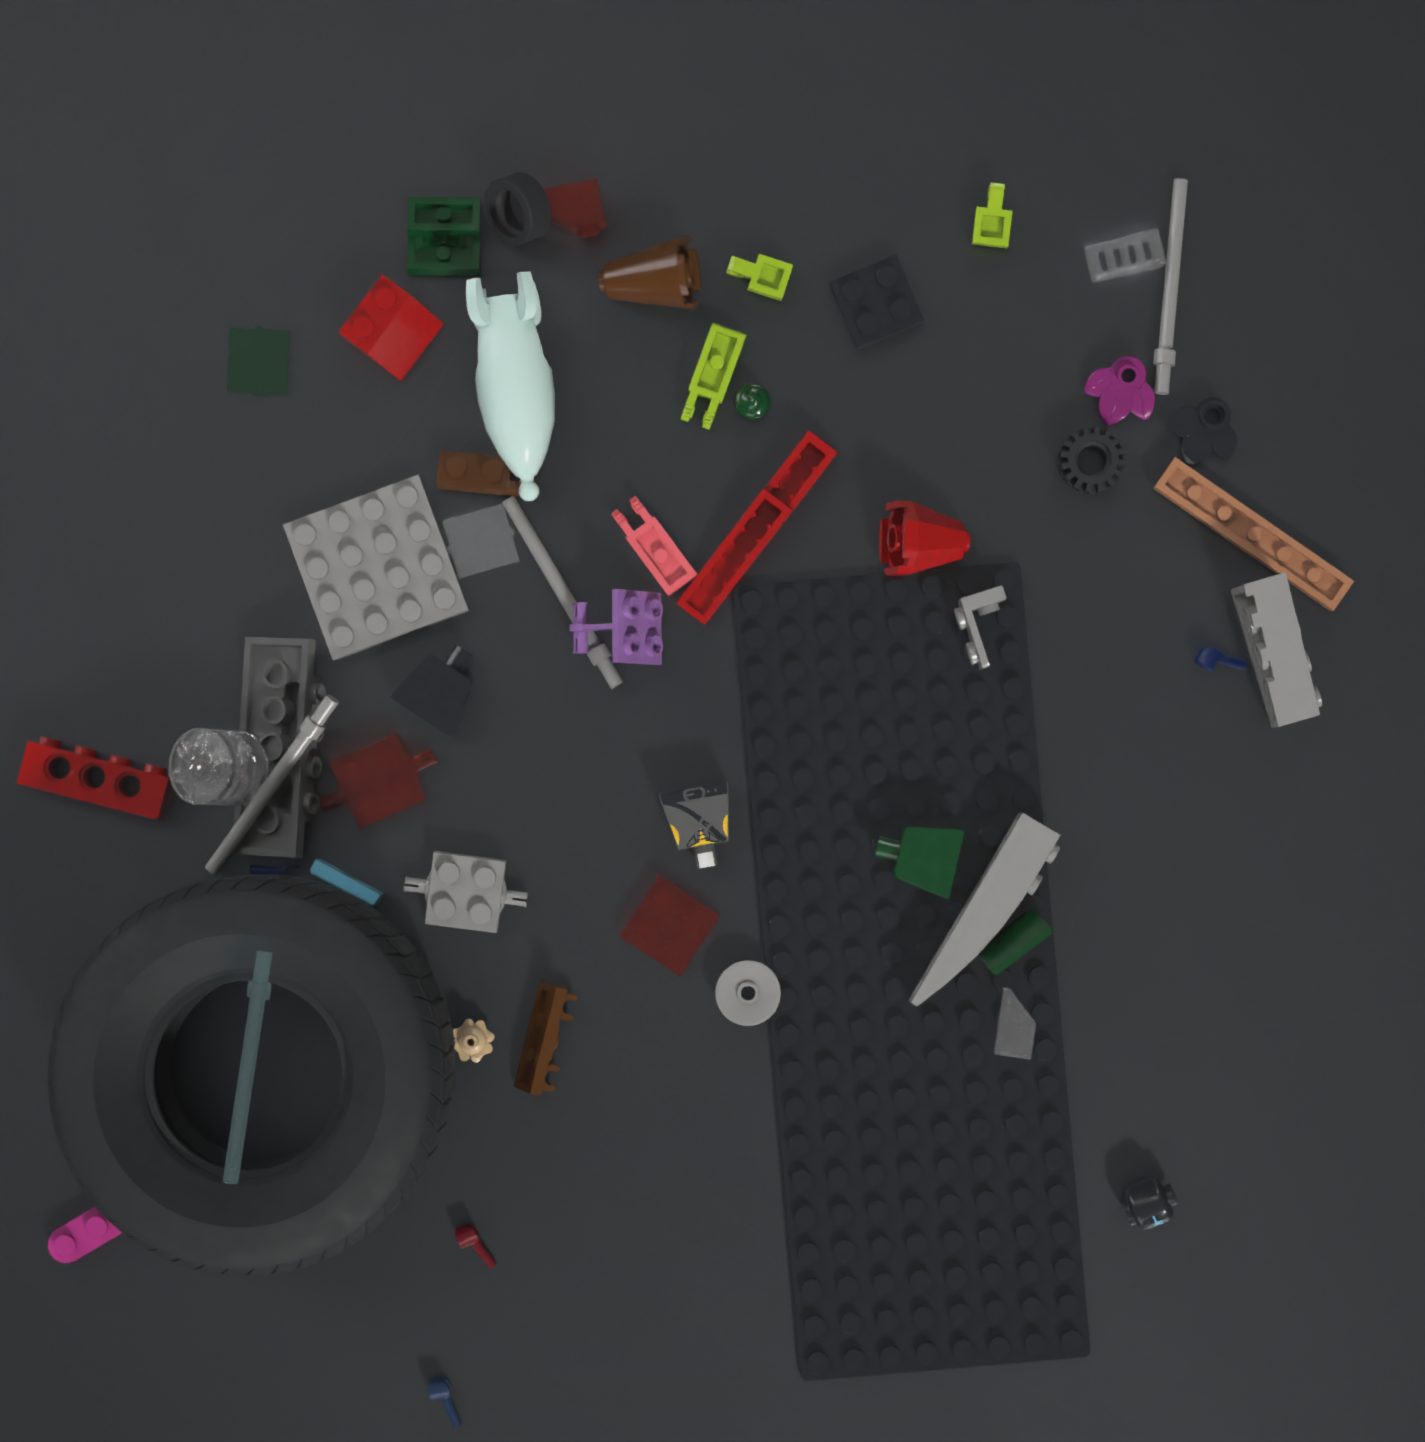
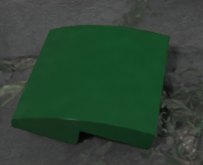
M408 197V275L480 276L481 199Z

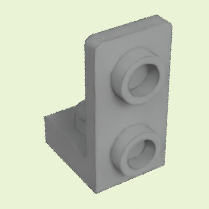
M1002 585L961 598L957 601L959 608L954 609L960 630L966 628L970 642L965 644L971 664L978 663L980 670L990 665L972 611L977 610L979 616L1000 610L998 603L1006 600Z

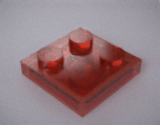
M659 876L620 937L680 976L720 915L662 876Z

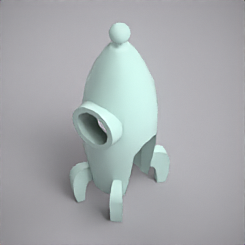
M531 271L516 273L518 294L487 298L486 289H482L481 278L466 280V302L469 317L478 331V365L476 368L475 384L484 426L499 456L514 475L520 478L522 484L519 487V496L525 501H533L539 495V487L534 482V476L537 475L545 459L555 422V390L552 368L544 357L536 326L541 321V306L537 288Z

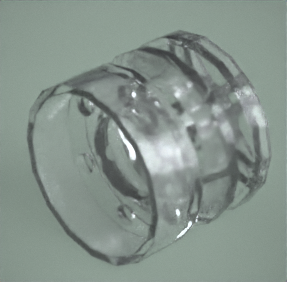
M193 728L181 735L174 744L169 757V777L172 787L181 799L191 804L243 806L252 801L268 776V760L264 747L255 736L245 731Z

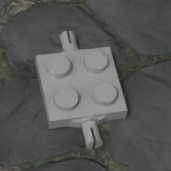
M434 851L432 869L427 879L406 876L404 882V892L425 894L427 902L425 924L497 933L500 913L505 904L526 907L527 900L524 899L528 898V892L507 890L505 881L507 860Z

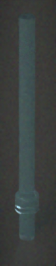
M257 950L253 980L248 981L246 996L250 997L223 1175V1183L238 1184L265 1000L270 999L272 983L268 982L273 953L270 951Z

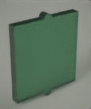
M260 325L256 329L230 328L227 391L253 392L255 396H260L261 393L287 394L290 331L264 329Z

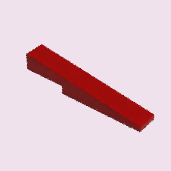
M808 430L676 604L706 625L839 452L814 432Z

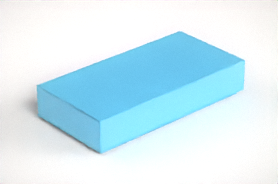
M316 859L310 869L311 874L357 897L370 906L378 905L384 894L322 859Z

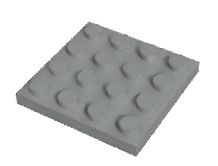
M419 475L283 524L331 658L334 661L469 611Z

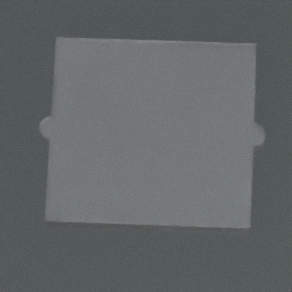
M503 504L442 521L449 543L447 552L452 554L459 579L520 561L513 539L515 531L510 529Z

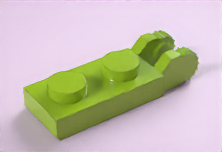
M712 323L688 388L690 393L681 420L689 422L694 414L698 396L711 400L703 416L702 427L710 430L719 403L722 404L747 337L746 334Z

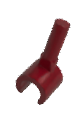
M466 1224L456 1228L455 1237L461 1249L473 1245L474 1250L489 1269L497 1264L480 1241L475 1225Z

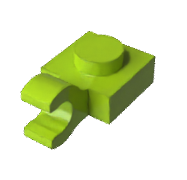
M991 182L988 187L987 208L976 207L971 244L1008 248L1013 211L1002 209L1005 184Z
M762 254L758 255L756 264L731 256L726 273L738 278L749 279L748 291L782 301L793 265Z

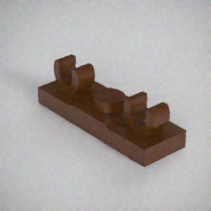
M540 981L514 1083V1087L529 1094L541 1096L542 1090L551 1092L556 1088V1086L545 1082L546 1074L549 1071L560 1072V1067L549 1061L552 1060L553 1052L559 1043L560 1019L565 1021L573 1019V1015L563 1012V1005L567 1000L577 1001L578 999L576 995L567 992L566 988L545 981Z

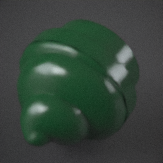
M755 383L742 386L737 391L734 400L735 408L739 415L749 420L763 417L768 412L771 402L768 391L763 386Z

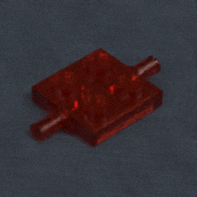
M395 733L330 762L338 781V791L319 798L320 804L323 805L335 800L322 807L325 813L345 804L352 811L358 827L361 829L426 800V795L419 782V770L438 763L435 756L422 761L434 755L432 748L412 758L404 749L398 734Z

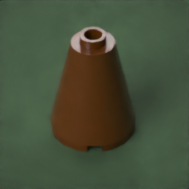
M680 236L605 263L604 271H599L598 274L600 291L602 293L606 292L607 297L611 300L683 309L697 308L700 299L693 300L695 290H701V280L696 249L689 250L687 243L693 241L690 236Z

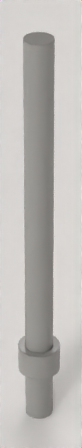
M1181 178L1173 180L1158 349L1154 350L1153 365L1156 366L1154 393L1159 395L1169 394L1171 367L1175 366L1176 351L1173 350L1188 186V180Z
M515 496L502 502L503 506L573 623L572 603L576 602L574 596ZM594 631L588 632V658L593 666H598L611 689L623 683V680L610 659L612 656L605 643L601 644Z
M327 694L312 716H306L299 726L300 733L205 865L207 871L214 875L218 874L311 741L317 740L326 728L324 723L339 703L335 697Z

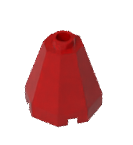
M897 500L887 503L885 511H891L889 519L882 518L879 526V558L881 563H888L890 567L884 569L886 576H903L960 560L963 558L964 553L968 552L971 539L970 533L966 531L963 522L913 501Z

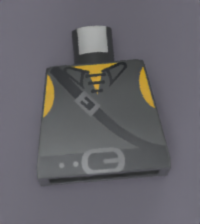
M728 783L659 794L678 850L693 848L697 869L718 865L715 844L729 841Z

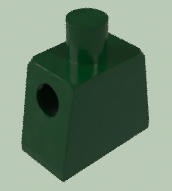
M903 826L900 840L879 836L875 857L895 862L892 872L893 877L949 899L965 831Z

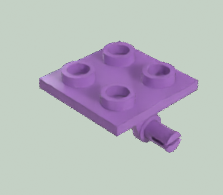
M612 589V623L588 624V602L572 603L573 624H570V632H573V654H588V632L612 631L613 663L662 665L661 617L663 606L661 603V593Z

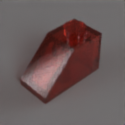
M597 178L544 189L550 202V221L569 234H578L579 238H587L600 234V229L606 228Z

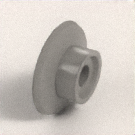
M745 960L736 962L724 970L718 979L715 997L720 1011L727 1019L738 1025L754 1026L765 1022L774 1014L780 1002L781 989L776 975L770 968L756 961ZM745 986L753 987L755 990L754 997L751 999L743 998L741 996L742 988Z

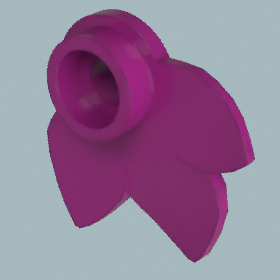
M1123 356L1118 358L1111 367L1095 370L1085 384L1084 392L1086 394L1100 397L1099 412L1106 425L1121 421L1130 411L1137 417L1147 420L1154 408V391L1145 381L1146 369L1144 364L1136 357ZM1131 368L1135 371V376L1132 380L1125 381L1122 379L1121 374L1124 369Z

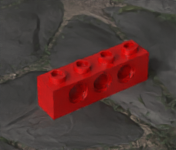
M40 736L39 742L27 741L17 784L155 820L165 819L175 778L166 776V768L151 764H145L144 770L131 767V759L116 755H110L109 761L96 758L97 750L75 745L73 752L60 748L62 741ZM61 758H65L70 765V771L64 778L58 777L55 773V764ZM96 767H100L105 773V781L100 787H94L89 778L91 771ZM131 776H135L140 782V791L133 797L129 796L124 788L126 780Z

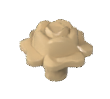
M466 1019L462 1026L453 1029V1035L456 1038L454 1039V1049L459 1053L460 1060L467 1061L471 1057L473 1062L478 1063L483 1055L493 1051V1046L490 1042L494 1040L495 1036L487 1029L483 1020H479L474 1024L473 1020Z

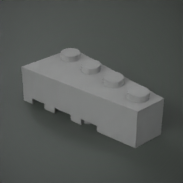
M1286 572L1231 589L1271 728L1320 715L1319 707L1322 706V699L1317 686H1313L1310 674L1312 666L1310 658L1304 649L1301 628L1296 616Z

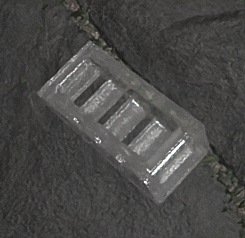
M1158 228L1084 248L1092 283L1162 268L1166 263ZM1145 242H1148L1152 259L1149 260L1145 258L1142 245ZM1127 246H1134L1137 263L1131 264ZM1114 249H1119L1123 267H1116L1113 254ZM1100 252L1105 253L1108 271L1102 272L1098 256Z

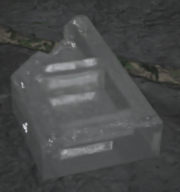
M1003 987L993 1053L995 1055L1031 1060L1036 1023L1009 987Z

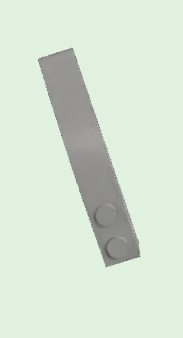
M1018 813L909 998L912 1004L920 1005L953 979L1001 930L1026 893L1033 895L1043 876L1038 874L1045 861L1051 864L1061 848V845L1057 843L1061 835L1026 814Z

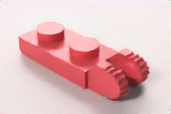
M634 496L629 500L630 506L645 522L634 531L628 524L627 518L618 509L612 512L611 515L627 537L625 539L669 597L695 578L697 573L655 516L651 517L639 499Z

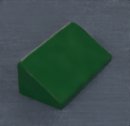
M1030 910L994 937L978 954V957L991 974L998 975L1050 936L1053 930L1036 911Z

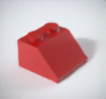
M382 274L338 332L343 339L399 381H402L444 326V323L410 294Z

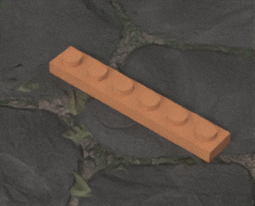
M1176 457L1173 458L1153 487L1154 490L1274 573L1281 574L1286 572L1290 584L1329 611L1335 610L1354 582V580Z

